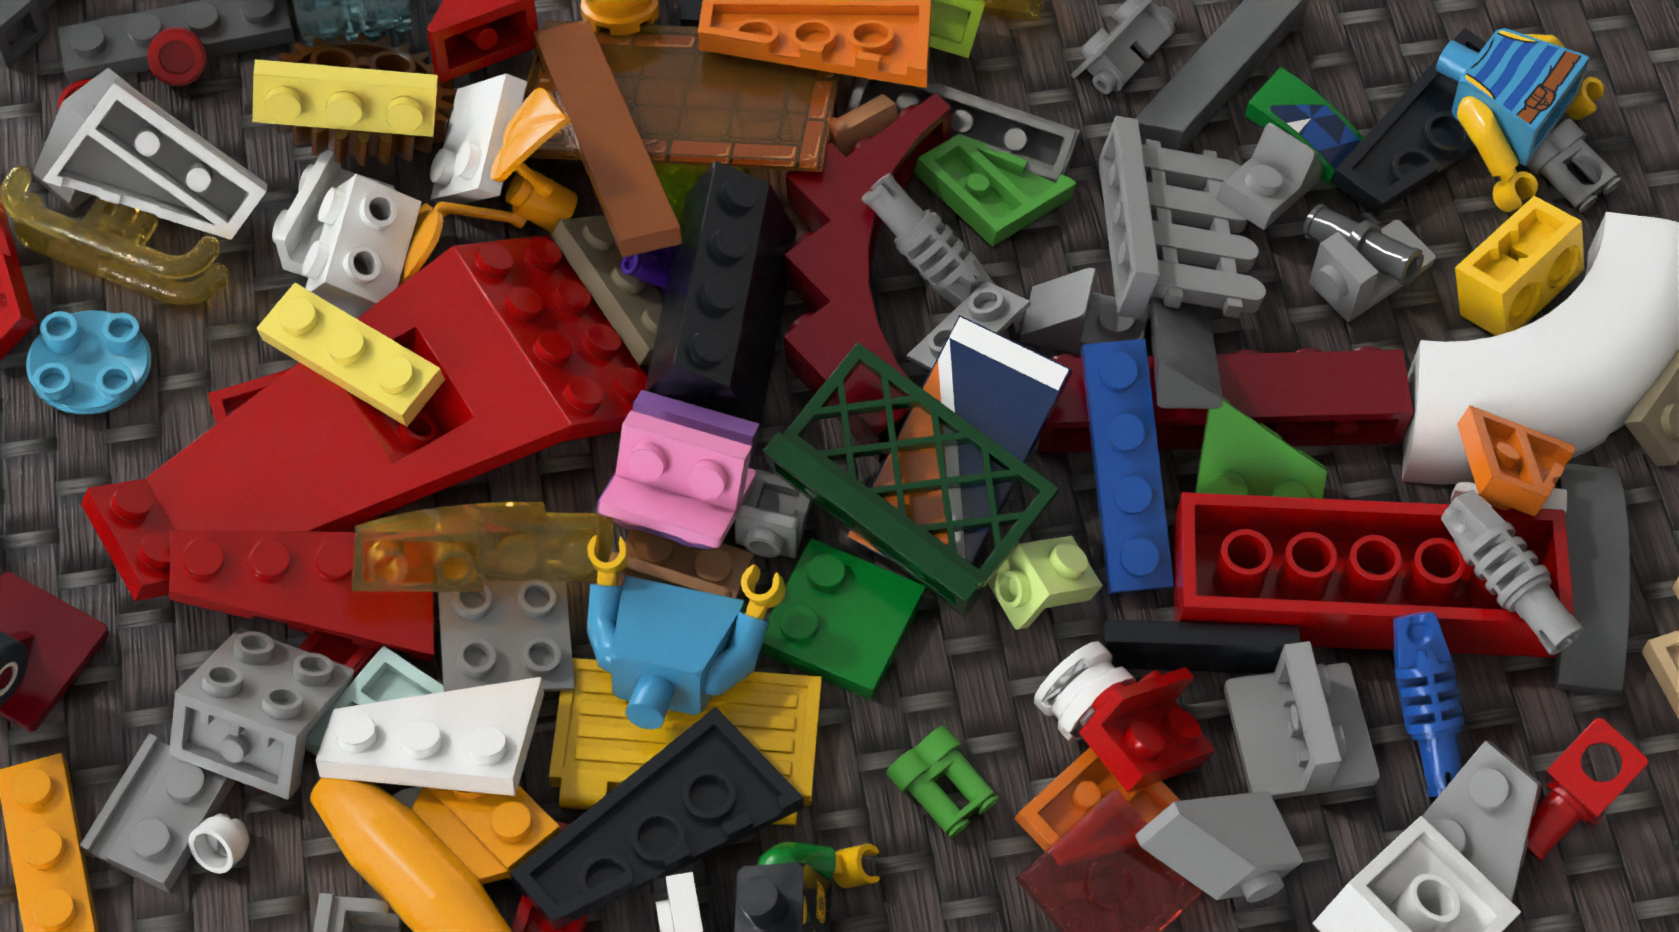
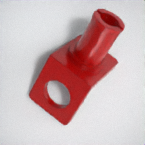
M1596 718L1546 770L1545 782L1550 792L1537 805L1527 837L1529 840L1527 852L1540 862L1546 858L1545 855L1579 820L1586 823L1589 822L1596 827L1603 820L1604 811L1648 764L1647 757L1604 719ZM1592 745H1609L1619 753L1622 760V768L1618 776L1611 781H1594L1583 771L1581 765L1582 755Z

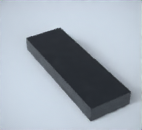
M1108 619V621H1105L1100 643L1112 654L1111 664L1115 668L1122 666L1125 669L1175 671L1186 667L1189 671L1266 674L1275 672L1285 644L1300 643L1299 627H1295V625Z

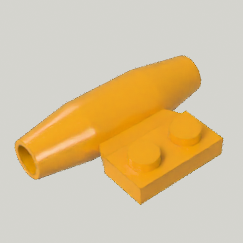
M322 777L314 786L310 795V802L349 864L384 901L389 902V907L413 932H512L482 885L505 878L511 880L510 872L561 832L560 826L519 785L516 796L422 787L412 809L374 782Z

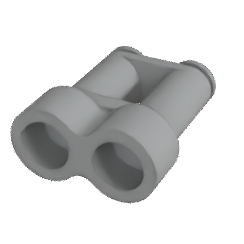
M1569 118L1559 124L1547 136L1526 167L1536 177L1543 175L1576 209H1579L1580 213H1583L1596 202L1598 194L1603 192L1605 196L1608 195L1622 182V178L1618 177V174L1584 141L1587 135ZM1572 162L1594 185H1583L1567 169V165Z

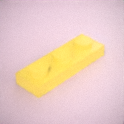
M255 59L252 122L433 137L438 75Z
M297 283L291 286L256 328L263 341L408 427L445 381L441 369Z

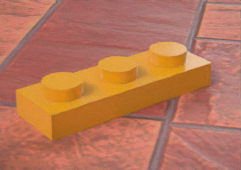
M59 753L0 769V799L23 931L99 932L85 854L80 847L82 838L68 763L63 754Z

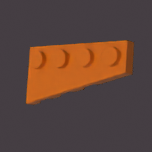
M703 0L698 27L699 50L927 88L931 0Z

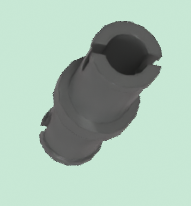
M1323 204L1315 206L1306 218L1303 227V234L1306 235L1305 239L1320 244L1336 232H1339L1380 273L1397 280L1402 285L1412 283L1421 270L1424 261L1421 249L1413 248L1383 234L1381 227L1371 221L1364 220L1359 223L1329 209L1328 206Z

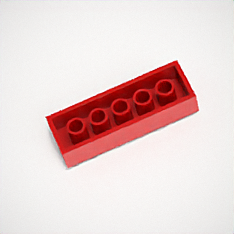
M1181 492L1172 527L1174 621L1295 625V627H1299L1300 642L1310 641L1311 647L1394 650L1393 618L1406 614L1431 611L1437 615L1450 653L1557 658L1559 654L1549 655L1546 648L1539 641V638L1516 611L1509 612L1507 609H1502L1497 602L1498 594L1491 595L1486 589L1485 583L1487 580H1479L1475 575L1474 568L1476 566H1468L1464 561L1453 537L1441 520L1444 511L1450 504ZM1491 506L1506 522H1510L1516 531L1514 537L1520 536L1527 543L1525 552L1529 550L1535 553L1539 560L1537 566L1544 565L1548 569L1550 579L1552 580L1550 588L1568 612L1574 616L1564 510L1540 509L1534 517L1513 508L1501 510Z

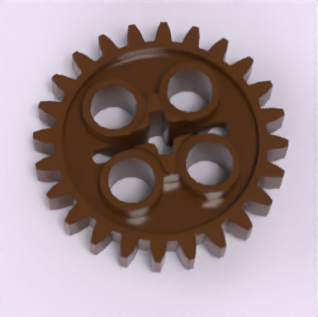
M336 32L335 41L328 43L319 36H313L312 48L301 43H295L293 54L283 52L279 54L280 62L435 75L433 64H429V52L426 51L412 55L410 54L411 43L405 42L395 48L389 46V37L385 35L379 38L376 43L369 42L364 32H359L356 41H348L342 33ZM454 79L442 84L437 81L433 137L277 124V131L279 133L292 132V144L295 146L311 142V154L314 156L323 153L327 149L334 151V161L338 163L344 160L347 155H355L358 164L365 166L369 156H377L380 162L386 166L390 165L392 154H397L409 162L413 159V148L429 154L432 152L433 141L444 143L457 92L453 90Z

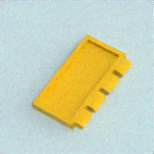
M572 658L575 689L574 691H560L549 770L550 786L560 787V808L588 810L714 707H717L802 795L804 806H811L821 698V676L753 671L748 677L724 694L713 696L703 712L691 715L668 710L661 727L657 729H644L636 726L627 718L625 712L629 701L619 699L612 693V674L599 668L597 660ZM798 811L773 824L796 826Z

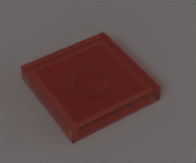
M1117 788L1107 793L1015 877L1017 882L1060 932H1161L1204 892L1140 847L1135 834L1144 828L1147 823Z

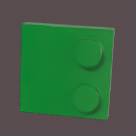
M811 538L786 584L785 597L781 603L773 608L768 618L770 623L760 653L812 676H821L822 680L873 701L925 598L926 586Z

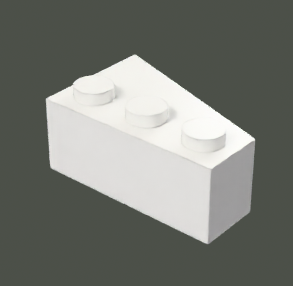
M120 78L114 81L42 180L60 187L65 186L85 192L111 203H120L155 214L156 217L230 240L267 192V183Z

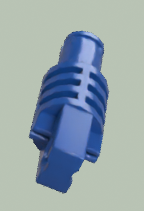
M1425 611L1393 618L1394 670L1406 733L1410 734L1411 739L1418 740L1427 785L1426 794L1429 797H1438L1463 767L1457 733L1463 731L1462 725L1465 724L1453 658H1451L1436 613Z

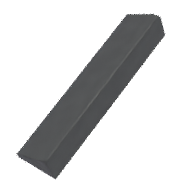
M1244 0L1135 118L1138 119L1140 133L1150 140L1160 141L1163 148L1183 151L1306 14L1309 0Z
M862 77L857 78L846 113L884 94L896 103L899 115L912 104L919 105L937 93L951 106V138L960 133L985 143L987 147L994 151L1007 152L1027 160L1025 171L1055 183L1060 174L1066 176L1083 136L1080 130L927 80V88Z
M1150 297L1149 321L1158 406H1161V408L1219 409V407L1223 406V396L1209 307L1181 302L1179 308L1164 306L1163 299Z

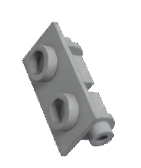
M1126 0L1111 16L1118 25L1110 34L1102 27L1081 47L1078 52L1085 60L1070 76L1075 79L1087 69L1094 76L1092 82L1098 91L1103 94H1109L1111 91H1120L1132 75L1145 63L1130 48L1131 45L1145 59H1148L1174 33L1176 16L1172 10L1165 6L1159 7L1153 0Z
M985 280L906 355L907 359L928 369L930 372L959 315L1006 338L1014 337L1020 330L1019 323L1023 320L1022 313L1031 306L1029 300Z

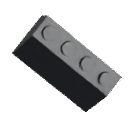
M715 160L686 194L680 222L682 244L675 245L644 391L761 425L787 287L784 254L788 252L795 241L797 231L769 182Z

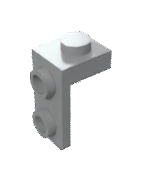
M1393 220L1381 229L1383 234L1423 251L1424 261L1419 274L1433 265L1435 254L1400 220ZM1336 232L1320 243L1308 282L1348 323L1403 286L1397 280L1380 273L1339 232Z

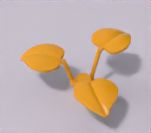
M537 88L521 104L504 131L503 146L497 153L491 167V178L498 183L506 180L513 172L517 174L511 181L505 195L506 202L512 204V212L442 201L437 203L434 208L427 203L423 204L419 209L398 287L418 273L429 258L440 238L444 222L443 218L448 215L507 222L519 229H522L528 220L551 234L560 219L572 217L577 205V194L543 174L533 171L523 163L549 138L571 123L570 118L560 109L550 92L543 88Z

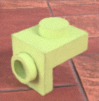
M1072 536L1018 544L988 582L989 587L1013 627L1017 630L1028 628L1045 608L1090 601L1103 586L1090 566L1085 553L1079 548Z

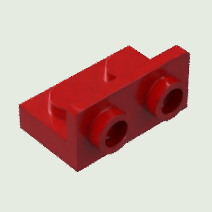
M1186 667L1165 674L1155 670L1144 676L1137 683L1127 686L1122 682L1111 685L1094 700L1091 707L1095 713L1078 732L1128 793L1198 768L1216 750L1201 732V727L1197 720L1190 713L1181 709L1175 702L1195 678Z

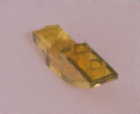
M544 502L466 504L412 511L380 518L355 526L352 591L484 592L485 581L597 582L598 571L594 568L588 557L587 547L592 537L598 535L599 551L597 559L605 563L608 562L611 556L614 523L612 517L601 513L546 512Z

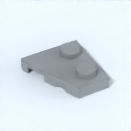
M1485 740L1422 817L1513 903L1520 868L1523 867L1529 842L1527 838L1532 817L1535 815L1542 784L1490 740Z

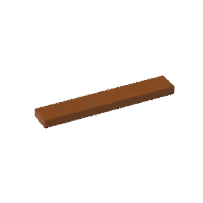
M589 19L533 31L535 48L559 106L571 120V123L567 124L622 258L682 244L680 225Z

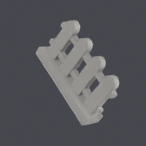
M1115 116L1098 161L1118 316L1141 320L1150 297L1163 299L1164 306L1179 308L1181 302L1223 309L1224 316L1239 318L1241 312H1256L1266 295V289L1258 279L1248 275L1237 274V272L1243 273L1252 269L1259 254V249L1249 238L1230 234L1244 231L1249 220L1216 200L1223 181L1241 166L1231 160L1218 158L1216 151L1203 149L1201 154L1161 148L1160 141L1146 139L1145 144H1141L1138 119ZM1178 262L1187 263V264H1193V265H1199V266H1205V267H1210V268H1216V270H1214V269H1208V268H1202V267H1196V266H1191V265H1185V264H1179Z

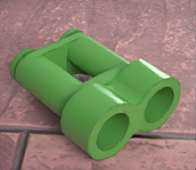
M941 725L928 734L916 747L901 755L887 769L886 775L902 794L910 792L946 834L949 833L948 837L952 839L969 825L970 821L968 818L977 811L979 815L986 813L999 801L1000 797L998 795L994 796L995 792L959 752L962 744L945 725ZM944 775L951 780L970 802L963 809L960 810L936 783Z

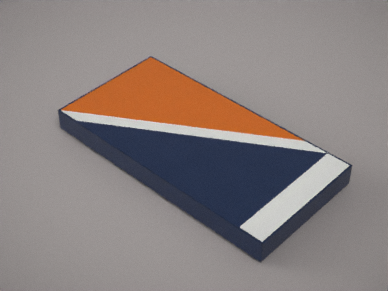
M959 315L922 389L1026 464L1072 374V370ZM920 407L911 408L896 437V441L934 436L931 415ZM939 422L941 435L954 433ZM969 443L943 446L947 477L984 473L981 452ZM935 448L898 452L902 483L940 479ZM891 453L887 455L871 487L895 484ZM990 459L991 472L1005 470ZM1017 480L993 483L998 515L1001 514ZM986 484L948 489L953 521L990 516ZM941 490L904 495L906 516L918 525L945 522ZM897 496L883 498L898 509ZM992 527L954 532L957 554L972 565H975L992 531ZM849 529L846 535L847 539L890 560ZM947 533L933 535L949 547Z

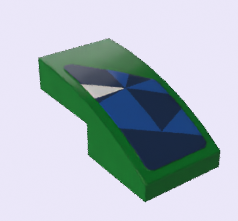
M1280 67L1247 105L1245 117L1263 128L1268 123H1272L1315 150L1323 170L1321 180L1335 189L1338 188L1330 182L1336 168L1364 138L1332 104L1299 78Z

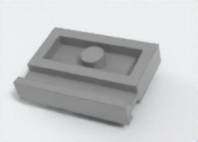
M148 734L81 842L80 847L86 856L93 859L95 857L109 863L112 868L169 893L192 855L188 843L190 833L204 820L217 814L236 780L169 756L170 745L160 742L158 737Z

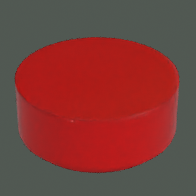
M170 27L162 30L153 38L148 48L147 60L150 70L161 82L171 86H184L200 77L206 65L207 53L204 43L193 31L183 27Z

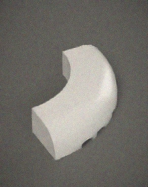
M1606 212L1588 251L1587 270L1584 280L1553 311L1519 329L1489 338L1450 342L1420 340L1407 375L1413 415L1404 435L1402 482L1439 485L1461 482L1475 483L1457 426L1469 405L1574 445L1576 451L1570 459L1597 447L1606 441L1609 434L1625 425L1624 422L1679 349V222L1662 218Z

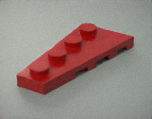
M171 530L169 600L248 619H253L257 616L288 624L289 629L313 634L314 630L352 639V644L377 650L379 646H385L390 649L410 653V658L432 663L434 657L432 533Z

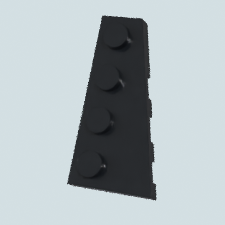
M1466 28L1454 39V41L1478 53L1486 44L1485 41ZM1440 55L1336 168L1330 182L1375 215L1380 214L1478 152V149L1461 123L1454 118L1451 112L1458 82L1435 70Z
M714 707L510 872L511 880L552 928L557 930L803 809L804 798L721 711Z

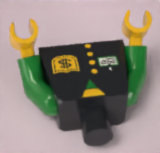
M783 842L773 846L761 855L757 865L740 867L737 872L734 932H830L832 884L829 879L833 876L834 881L844 889L877 883L880 877L867 875L862 868L861 860L864 857L878 855V848L872 844H862L839 849L834 852V849L830 846L797 842Z

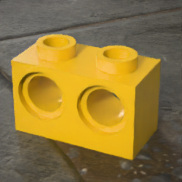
M1533 196L1455 267L1460 316L1495 336L1523 327L1585 270L1582 221Z

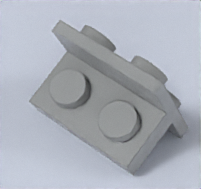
M1310 641L1284 645L1275 672L1230 678L1226 681L1224 693L1249 793L1269 791L1273 800L1373 786L1377 783L1380 773L1349 664H1316Z

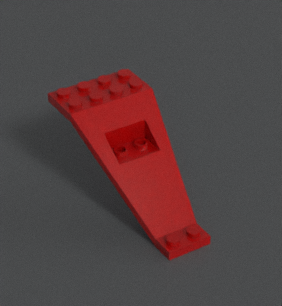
M550 235L454 245L357 318L359 321L441 369L445 381L408 427L298 362L146 478L87 488L81 506L134 601L169 595L171 530L338 532L558 443L620 432L622 430V423L629 412L633 411L634 401L641 390H645L647 376Z

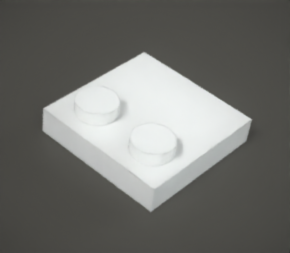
M503 74L457 89L453 104L454 109L451 113L444 145L436 154L430 170V179L434 182L430 200L466 204L500 196L503 182L498 183L491 178V167L497 153L503 146L504 131L522 104L527 81L509 74Z

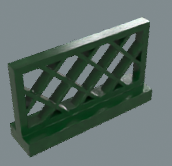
M859 342L855 344L783 434L778 431L763 450L769 470L965 616L981 598V591L1059 491V488ZM861 364L882 380L884 399L847 404L844 384ZM889 385L904 397L891 398ZM838 393L840 405L826 407ZM920 407L931 415L934 436L896 441L892 410ZM886 411L890 442L852 446L848 416ZM842 417L844 448L818 451L801 438L815 420ZM939 422L954 433L941 435ZM969 443L981 452L984 473L947 477L943 446ZM935 448L940 479L902 483L898 452ZM891 453L895 478L894 485L868 488L856 479L854 458ZM847 459L848 472L833 461ZM990 459L1005 470L991 472ZM1020 480L1038 494L1024 512L998 515L993 483ZM986 484L990 516L953 521L948 489ZM941 490L945 522L918 525L906 516L904 495ZM897 496L898 509L883 498ZM1014 524L1001 541L999 526ZM992 527L995 550L978 569L957 554L954 532ZM947 533L949 547L933 535Z

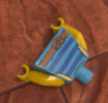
M1507 28L1498 29L1479 53L1451 40L1442 51L1436 64L1435 70L1458 82L1451 112L1454 118L1461 123L1478 149L1491 175L1501 178L1495 184L1492 194L1496 206L1504 212H1512L1521 208L1522 200L1534 196L1538 190L1537 179L1531 173L1526 171L1517 172L1515 167L1518 163L1524 166L1528 164L1564 113L1574 120H1581L1596 112L1597 107L1594 101L1600 99L1604 93V85L1601 80L1596 77H1588L1583 80L1590 57L1565 48L1554 35L1522 34Z

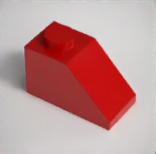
M443 0L427 27L434 74L438 75L437 81L442 84L534 49L533 31L539 30L535 1Z

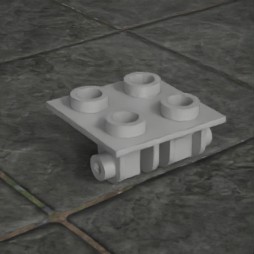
M565 573L437 575L444 692L542 677L544 692L574 691Z

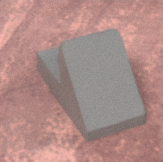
M1268 123L1263 130L1253 156L1223 181L1216 200L1265 230L1320 181L1323 170L1319 156L1315 150L1274 124Z
M1086 268L1032 286L1029 298L1031 306L1026 310L1020 342L1081 354L1083 344L1143 339L1150 304H1147L1141 320L1118 316L1116 298L1093 293L1092 287L1096 268Z

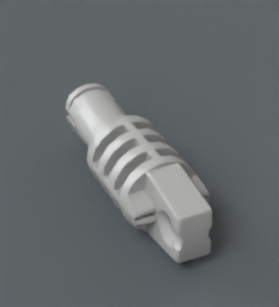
M891 173L879 179L871 187L872 191L866 192L861 198L897 236L894 243L897 245L896 249L901 255H905L912 267H916L919 270L922 278L930 282L933 290L955 308L985 280L994 284L970 249L964 247V243L959 237H955L952 234L953 231L947 224L944 225L941 222V217L936 212H931L930 210L923 211L894 180Z
M1474 490L1457 496L1444 511L1441 520L1453 537L1467 565L1476 566L1474 568L1475 575L1479 580H1487L1485 583L1486 589L1491 595L1498 594L1497 602L1502 609H1507L1509 612L1516 611L1536 634L1549 655H1555L1573 644L1579 638L1578 635L1584 632V627L1568 612L1550 588L1552 580L1550 579L1548 569L1544 565L1537 566L1539 562L1538 557L1533 551L1528 550L1525 552L1527 543L1520 536L1514 537L1516 531L1510 522H1506Z

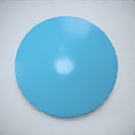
M98 310L80 311L71 314L64 311L53 312L42 320L40 325L41 332L33 341L27 356V375L35 393L45 403L58 410L82 415L106 412L130 400L144 385L151 368L149 343L140 330L136 318L123 312L111 313Z

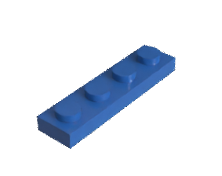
M1145 339L1083 344L1081 347V358L1108 595L1171 589L1174 587L1146 341Z

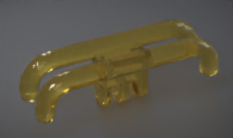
M14 166L5 176L0 188L1 204L12 218L13 231L21 244L36 253L162 301L183 306L200 304L214 297L228 281V268L222 263H213L220 254L221 245L212 236L201 238L195 247L184 255H169L145 246L160 220L155 214L142 210L139 213V209L123 204L118 206V204L99 199L100 197H98L81 222L44 208L43 200L36 193L25 194L32 180V174L25 166ZM205 271L198 279L194 281H177V279L190 278Z

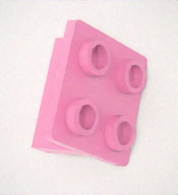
M630 411L622 423L616 473L600 499L599 513L619 519L628 525L643 526L673 535L692 544H703L718 548L721 546L735 520L739 505H743L754 485L756 471L748 467L752 446Z

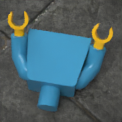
M594 535L589 541L587 551L588 557L598 573L597 583L590 584L587 634L599 668L612 674V693L619 699L629 701L625 713L633 724L644 729H657L663 725L668 710L691 715L699 714L705 710L713 696L724 694L754 671L770 623L768 619L764 618L768 608L775 607L781 603L786 593L784 580L777 572L774 575L770 590L765 594L759 595L755 594V585L759 581L760 568L757 565H751L745 570L741 579V587L750 600L747 610L744 612V600L631 576H625L623 586L616 585L617 574L623 571L628 564L629 552L623 538L619 537V555L615 560L605 563L597 559L599 537Z

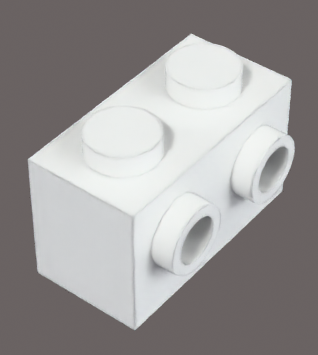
M355 174L337 189L332 187L324 197L319 210L318 219L324 222L320 240L313 243L303 264L302 273L308 277L305 289L356 319L398 287L422 201L359 174Z

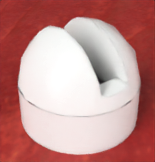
M219 813L207 818L190 833L188 843L193 857L202 867L211 872L221 874L229 871L242 859L248 849L249 834L245 823L237 818L231 820L229 815Z

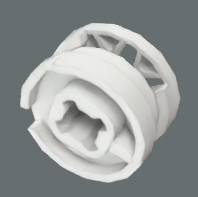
M1099 641L1088 643L1063 660L1048 675L1034 696V704L1044 715L1048 717L1054 715L1059 720L1057 729L1070 742L1082 739L1078 732L1095 713L1091 707L1092 703L1105 689L1117 682H1122L1125 686L1136 683L1134 677L1122 666L1115 668L1111 664L1112 654Z

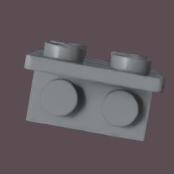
M243 628L237 629L175 691L169 756L288 800L301 784L307 733L352 683L354 670L351 667L331 661L322 654L309 653L274 640L267 634Z

